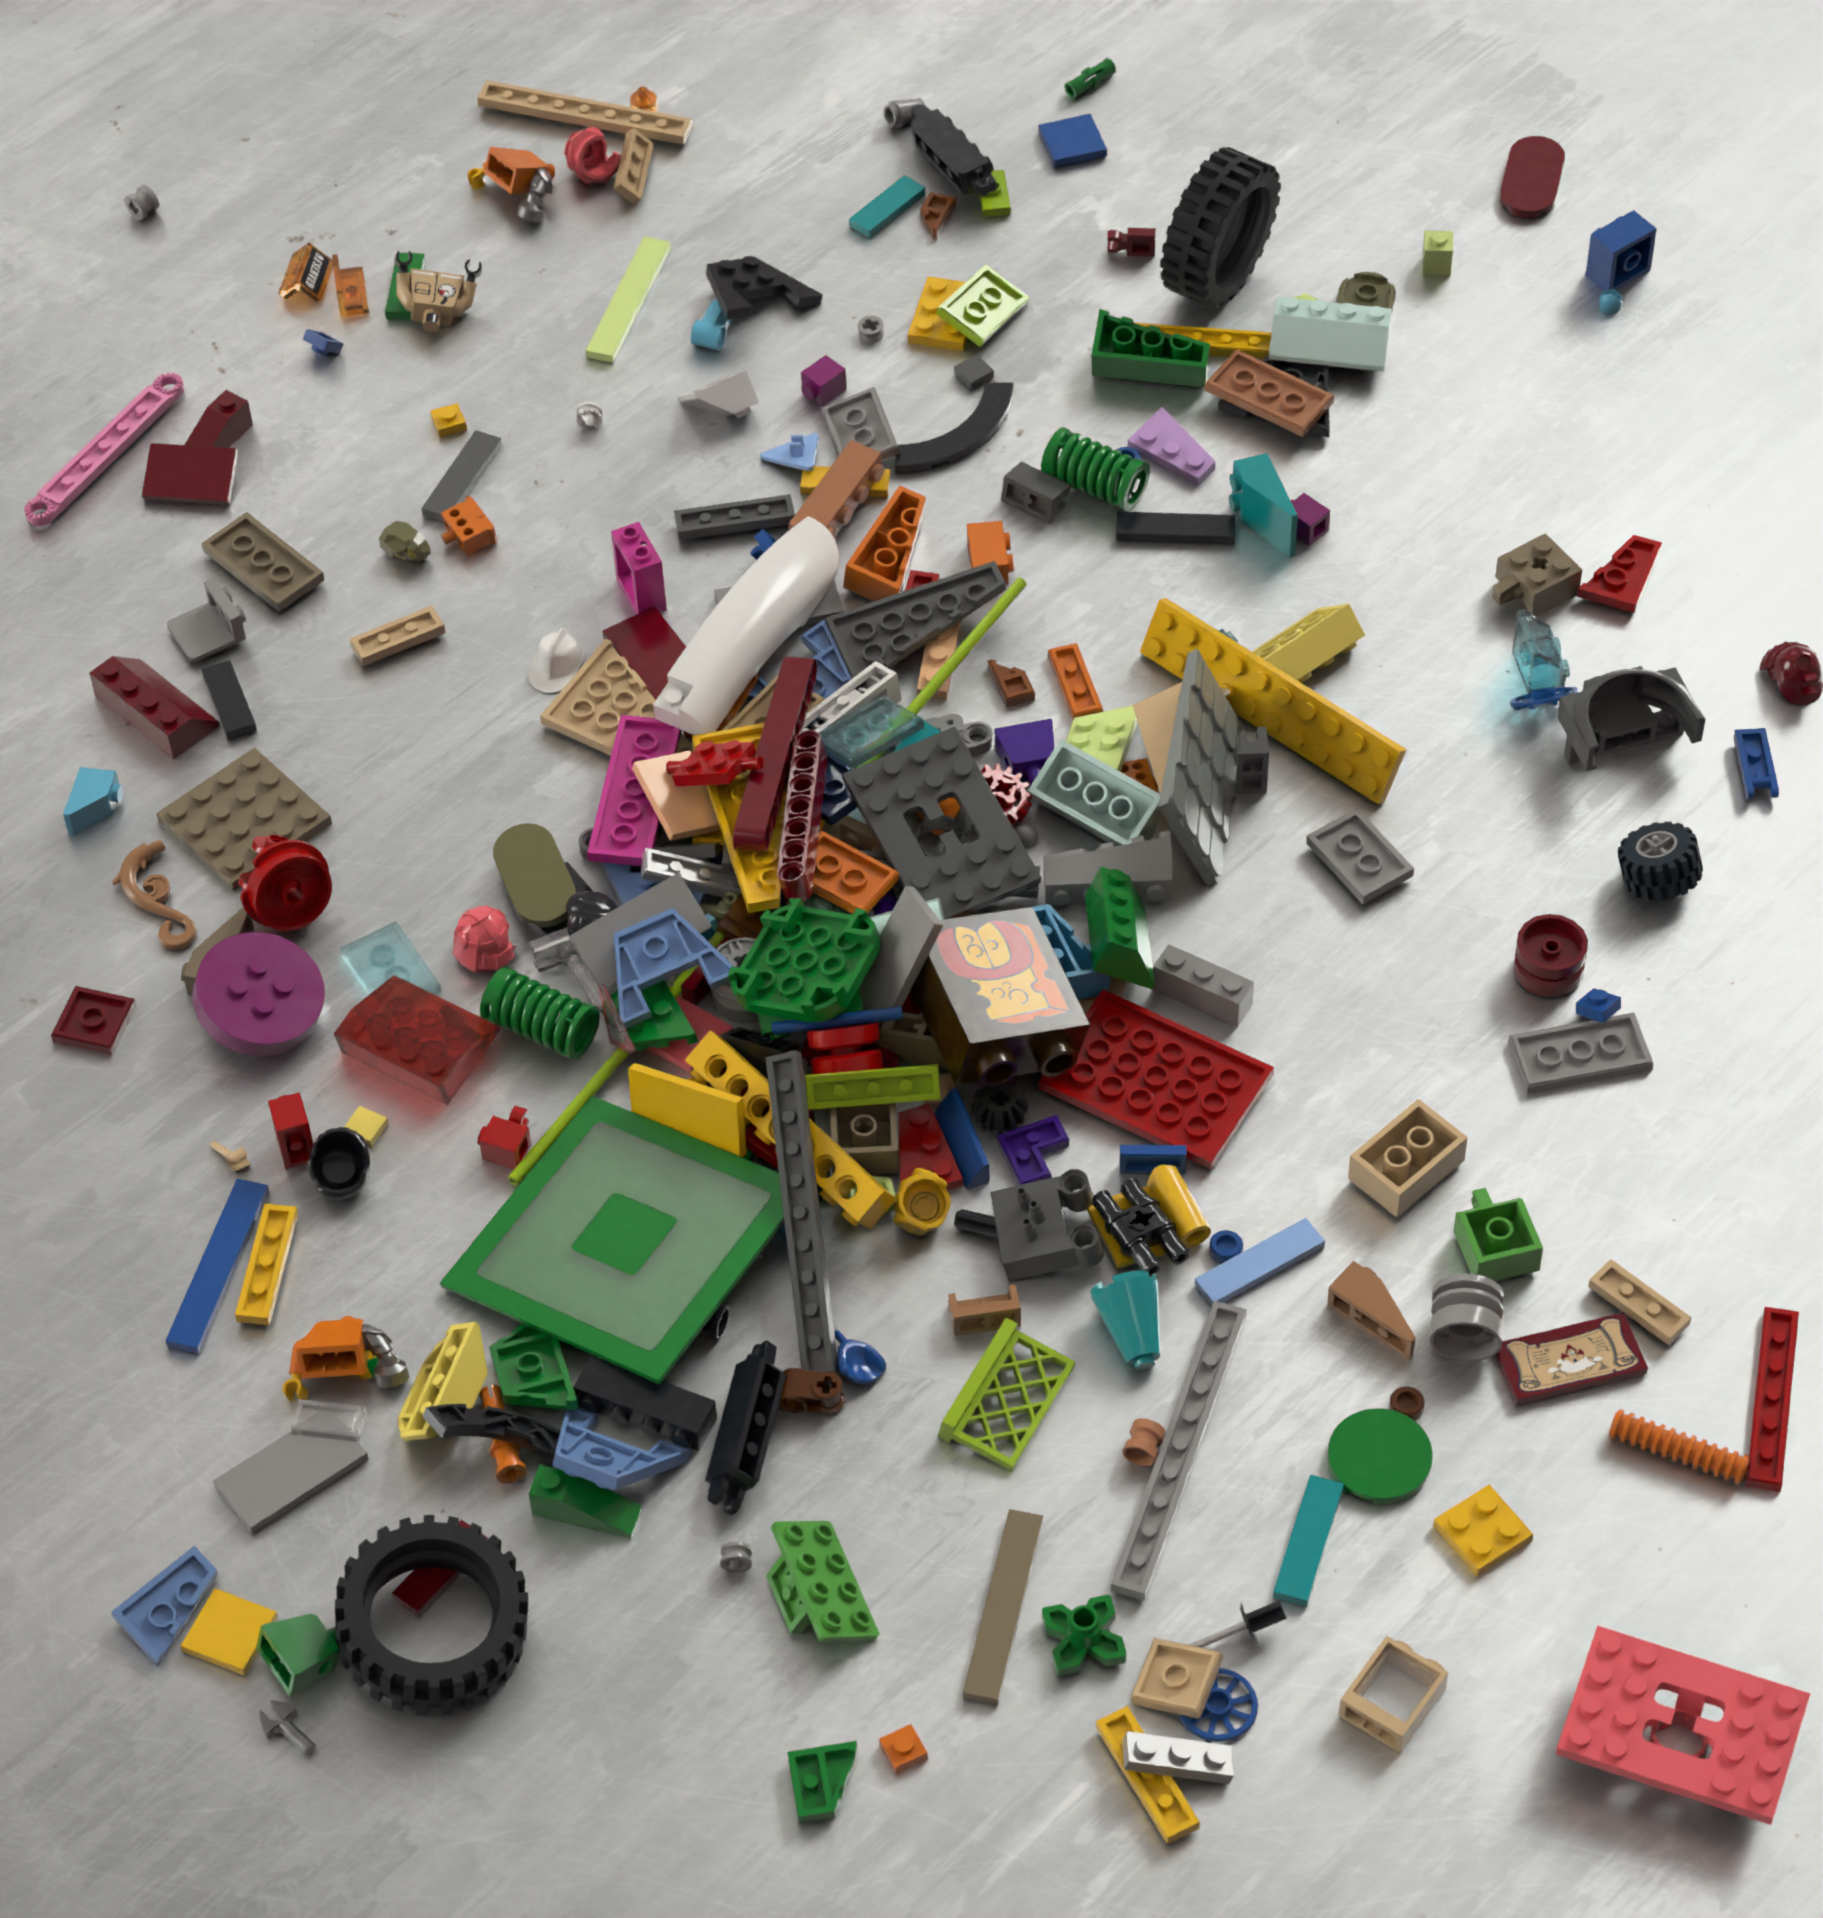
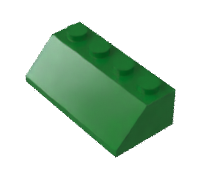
M1100 866L1085 894L1093 971L1153 989L1155 983L1146 909L1130 875H1126L1118 869H1108Z

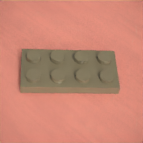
M248 512L201 543L203 552L278 612L325 580L323 571Z

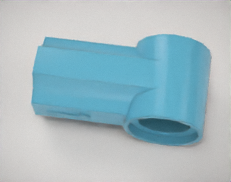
M717 300L711 302L702 320L698 319L695 321L691 331L692 345L717 351L723 348L726 330L732 319L726 320Z

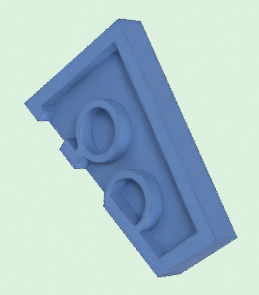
M193 1546L111 1612L112 1618L158 1667L218 1576L217 1569Z

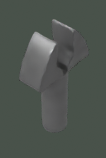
M270 1701L272 1709L281 1715L282 1721L271 1720L260 1710V1721L268 1740L275 1734H283L303 1754L310 1755L314 1752L316 1745L292 1723V1719L298 1715L295 1706L281 1701Z

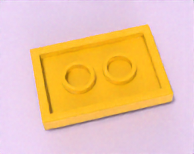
M927 276L908 332V343L964 351L968 338L938 316L936 311L965 282Z

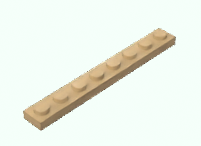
M486 80L477 97L478 106L581 126L596 127L624 134L635 128L646 138L682 145L685 144L693 127L691 118Z

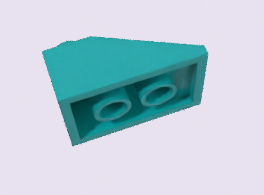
M1265 453L1233 461V474L1229 476L1232 494L1228 496L1232 512H1237L1241 523L1288 557L1295 556L1298 514L1268 454Z

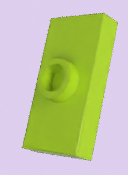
M994 170L991 173L996 181L997 190L985 196L980 195L983 217L1011 215L1005 171Z

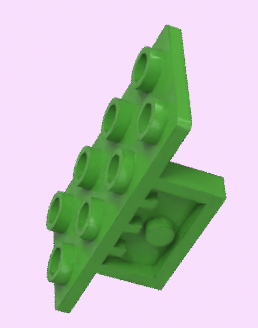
M775 1521L771 1526V1530L782 1555L766 1574V1577L789 1632L802 1633L811 1622L817 1638L821 1642L876 1640L880 1633L830 1521Z

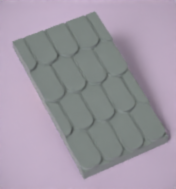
M1196 649L1187 655L1183 681L1134 704L1133 709L1160 792L1158 808L1208 887L1217 883V877L1222 874L1224 843L1228 842L1231 799L1236 796L1237 750L1240 749L1239 734L1244 730V727L1240 720H1238L1229 701H1226V696L1205 660H1203L1201 653Z

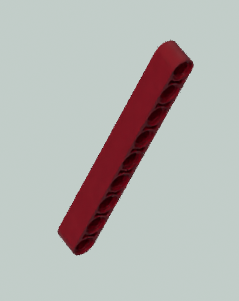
M783 658L755 757L763 758L764 768L762 770L750 771L734 826V850L767 852L769 849L789 778L793 741L802 732L816 682L817 662L815 658Z

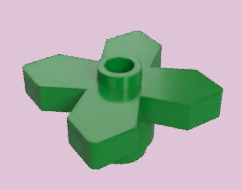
M1110 1595L1089 1598L1086 1605L1077 1606L1073 1610H1070L1063 1604L1042 1608V1620L1046 1634L1062 1640L1052 1651V1659L1058 1676L1078 1673L1088 1654L1106 1667L1126 1662L1127 1653L1123 1638L1106 1630L1115 1620V1609Z

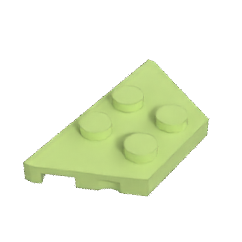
M1133 705L1074 718L1066 742L1121 772L1138 724Z

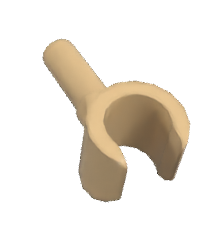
M215 1140L210 1143V1147L227 1160L232 1171L236 1172L250 1165L246 1158L248 1156L247 1152L243 1147L231 1152Z

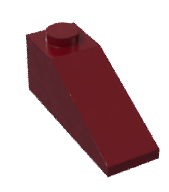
M225 390L206 408L184 445L229 448L253 426L248 400Z

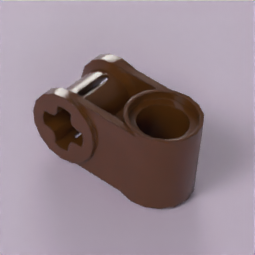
M788 1368L783 1371L786 1374V1379L778 1406L781 1410L789 1413H813L830 1416L839 1413L844 1408L845 1396L842 1392V1380L836 1373L830 1371H809L799 1368Z

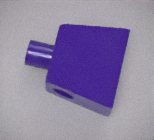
M1052 718L994 728L995 751L1005 770L1008 766L1012 767L1011 774L1014 776L1021 773L1020 781H1028L1031 786L1055 749Z

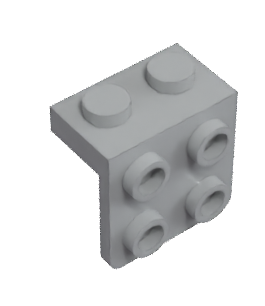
M215 578L204 582L208 603L172 618L167 622L168 630L192 662L202 660L246 640L243 623L246 622L244 612L239 605L234 606L227 587L221 588Z

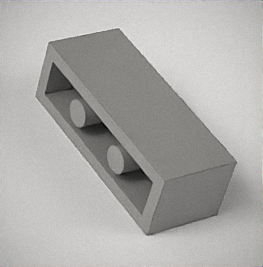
M1167 945L1153 966L1155 985L1152 990L1237 1028L1253 1005L1254 981L1172 945Z

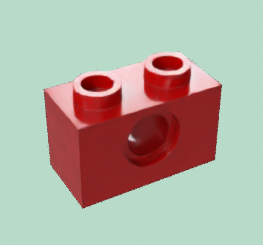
M300 1092L282 1095L276 1099L269 1100L268 1105L285 1170L308 1164L313 1148V1139Z

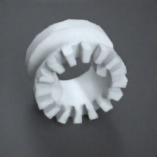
M590 401L583 402L577 407L576 422L578 426H581L582 429L585 427V430H588V428L593 430V428L597 429V426H601L602 408L599 404Z

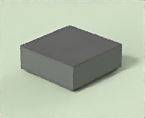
M977 354L954 366V374L970 390L994 378V370Z

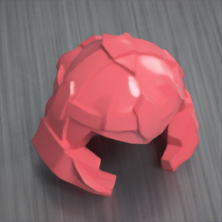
M590 127L570 135L564 151L567 166L587 185L590 183L605 184L618 171L621 155L614 151L612 156L607 157V143L604 135L598 128Z
M485 905L469 909L462 914L453 933L455 937L452 954L461 965L473 972L499 970L515 957L514 950L518 945H512V942H509L508 929L510 925L505 915L497 908Z

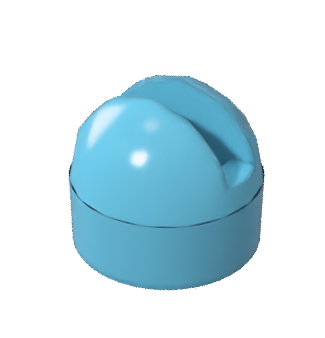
M1615 289L1605 290L1599 298V309L1606 314H1616L1621 310V294Z

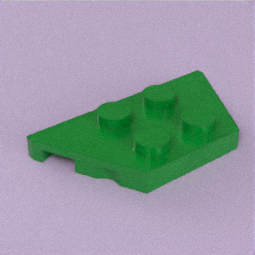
M664 980L641 990L652 1017L626 1028L635 1051L645 1050L649 1047H669V1041L686 1039L688 1044L698 1042L693 1028ZM617 989L610 997L619 1014ZM609 998L614 1025L621 1038L629 1041L625 1030H622L621 1033L620 1028H617L616 1023L620 1019ZM606 1000L603 1004L609 1017L611 1018L608 1002Z
M521 1324L512 1330L509 1336L501 1338L489 1346L491 1359L505 1404L567 1410L579 1409L557 1338Z

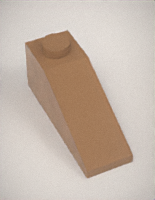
M1352 1261L1329 1286L1327 1306L1410 1360L1414 1355L1415 1335L1381 1278L1377 1277L1376 1273L1370 1268L1362 1267L1355 1261Z

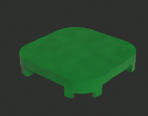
M801 898L789 899L790 905L780 907L773 913L767 909L760 917L764 927L740 968L731 966L728 974L731 989L737 1002L743 1009L753 1013L798 1021L823 1022L833 1019L851 1003L879 953L882 943L875 923L868 916L867 911L856 908L853 915L808 908L804 906Z

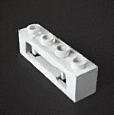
M877 661L873 662L806 714L802 731L808 730L805 727L817 717L824 720L825 722L821 725L817 721L814 722L813 728L821 735L824 747L832 753L836 752L902 701L897 673ZM866 681L867 689L859 687L858 691L855 689Z

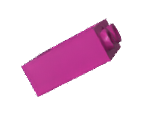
M636 522L611 531L616 580L636 615L654 606L659 612L666 611L662 561L640 523Z

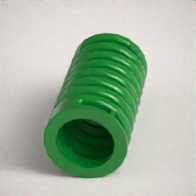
M1065 427L1059 428L1052 435L1041 461V471L1070 484V487L1075 490L1079 489L1084 494L1099 498L1103 502H1109L1112 506H1118L1126 512L1135 508L1140 501L1150 475V466L1147 462L1138 458L1132 459L1128 454L1122 455L1117 449L1112 450L1110 446H1103L1098 441L1093 442L1089 437L1083 438L1081 434L1073 433ZM1138 479H1140V483L1136 492H1133Z
M508 967L499 969L493 975L485 988L480 1003V1016L483 1020L493 1022L496 1026L503 1027L505 1030L525 1037L529 1041H534L536 1044L556 1051L557 1054L566 1056L571 1060L580 1059L589 1049L597 1033L600 1021V1012L597 1007L585 1002L582 1004L581 1000L577 998L572 999L570 995L561 994L559 990L551 989L550 986L540 984L537 980H530L528 976L522 975Z

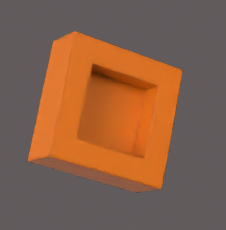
M912 1724L879 1738V1746L895 1774L928 1760V1752Z

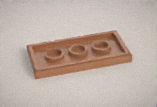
M1237 349L1205 383L1206 392L1301 437L1311 429L1334 403L1333 394Z

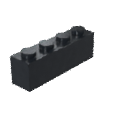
M593 1355L589 1358L573 1387L578 1406L581 1409L606 1416L619 1425L627 1424L641 1429L642 1432L651 1437L660 1436L677 1445L697 1451L701 1450L717 1420L715 1400L664 1381L659 1385Z

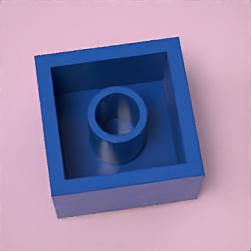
M1633 210L1624 216L1618 217L1608 225L1596 229L1590 236L1585 276L1605 291L1607 289L1617 290L1651 270L1657 228Z

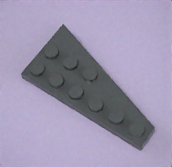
M995 561L826 617L825 620L853 679L875 661L887 668H891L1006 590V585ZM866 681L856 687L857 690L859 687L866 685Z

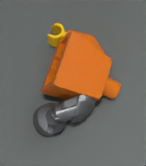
M490 147L487 160L482 164L483 167L481 169L472 168L468 171L467 178L469 184L475 190L481 189L486 184L483 176L487 175L510 194L530 193L527 195L526 200L520 202L517 213L525 220L543 222L547 208L544 206L542 198H544L546 193L552 194L551 180L555 176L553 164L545 163L527 150Z
M344 1316L340 1320L316 1323L305 1337L294 1344L289 1374L292 1375V1378L283 1384L282 1390L290 1402H292L295 1392L298 1399L304 1402L308 1397V1391L301 1382L302 1378L364 1375L367 1370L369 1351L378 1358V1364L373 1369L378 1386L384 1388L399 1386L405 1383L410 1376L406 1361L399 1359L396 1354L392 1353L393 1348L390 1345L392 1341L383 1330L370 1324H364V1321L360 1318L355 1319L351 1316Z

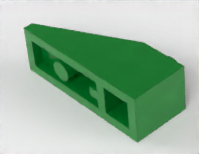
M539 1465L528 1493L533 1516L631 1539L642 1512L641 1505L608 1489L601 1488L590 1480L582 1477H572L561 1469Z

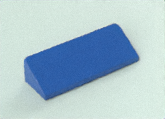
M956 1088L951 1089L936 1109L935 1117L963 1177L964 1187L971 1189L989 1183V1161L959 1091Z

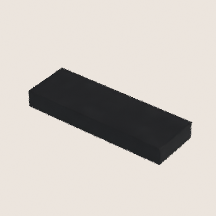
M228 660L202 668L203 678L227 739L257 731L256 723L231 661Z

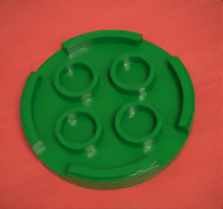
M1381 1408L1362 1410L1345 1418L1331 1435L1327 1455L1328 1467L1333 1479L1344 1484L1343 1490L1347 1494L1352 1493L1360 1498L1373 1501V1504L1380 1505L1401 1502L1416 1494L1429 1476L1433 1459L1430 1440L1417 1422L1400 1412Z

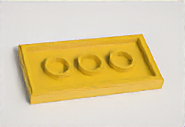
M634 1063L628 1068L631 1112L739 1157L747 1154L743 1097Z

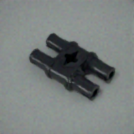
M1129 1178L1120 1187V1192L1131 1205L1126 1210H1121L1108 1190H1102L1094 1195L1092 1205L1104 1219L1105 1231L1114 1237L1121 1247V1253L1124 1256L1131 1257L1140 1270L1148 1271L1150 1277L1153 1273L1156 1275L1162 1265L1149 1247L1160 1245L1174 1265H1179L1188 1259L1190 1251L1177 1235L1175 1222L1168 1219L1160 1208V1202L1153 1197H1149L1136 1178Z

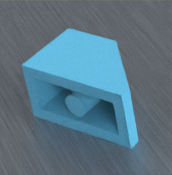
M80 767L63 813L68 834L75 835L113 814L117 802L120 803L123 797V786L119 784L116 771Z

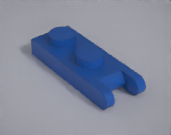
M1766 728L1734 730L1733 740L1746 799H1754V789L1768 788L1771 798H1778L1779 787Z

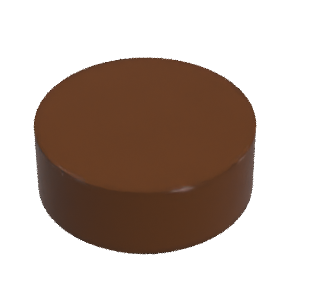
M1407 1386L1400 1387L1392 1393L1389 1409L1400 1412L1416 1421L1423 1414L1425 1400L1419 1390Z

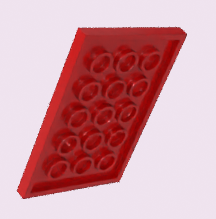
M1103 989L1085 1014L1090 1026L1075 1066L1059 1076L1047 1077L1043 1075L1038 1082L1039 1090L1157 1145H1186L1187 1159L1212 1169L1273 1077L1274 1067Z

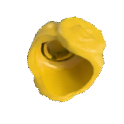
M915 1168L911 1176L899 1184L898 1193L895 1195L896 1201L893 1203L895 1211L893 1217L894 1224L918 1236H924L927 1231H933L941 1226L951 1206V1196L946 1189V1181L934 1172Z

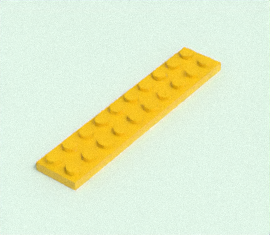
M1169 599L1159 600L1139 651L1141 654L1183 680L1187 655L1189 652L1198 649L1220 688L1230 690V694L1226 696V701H1229L1237 715L1256 727H1266L1268 735L1379 805L1385 802L1407 749Z

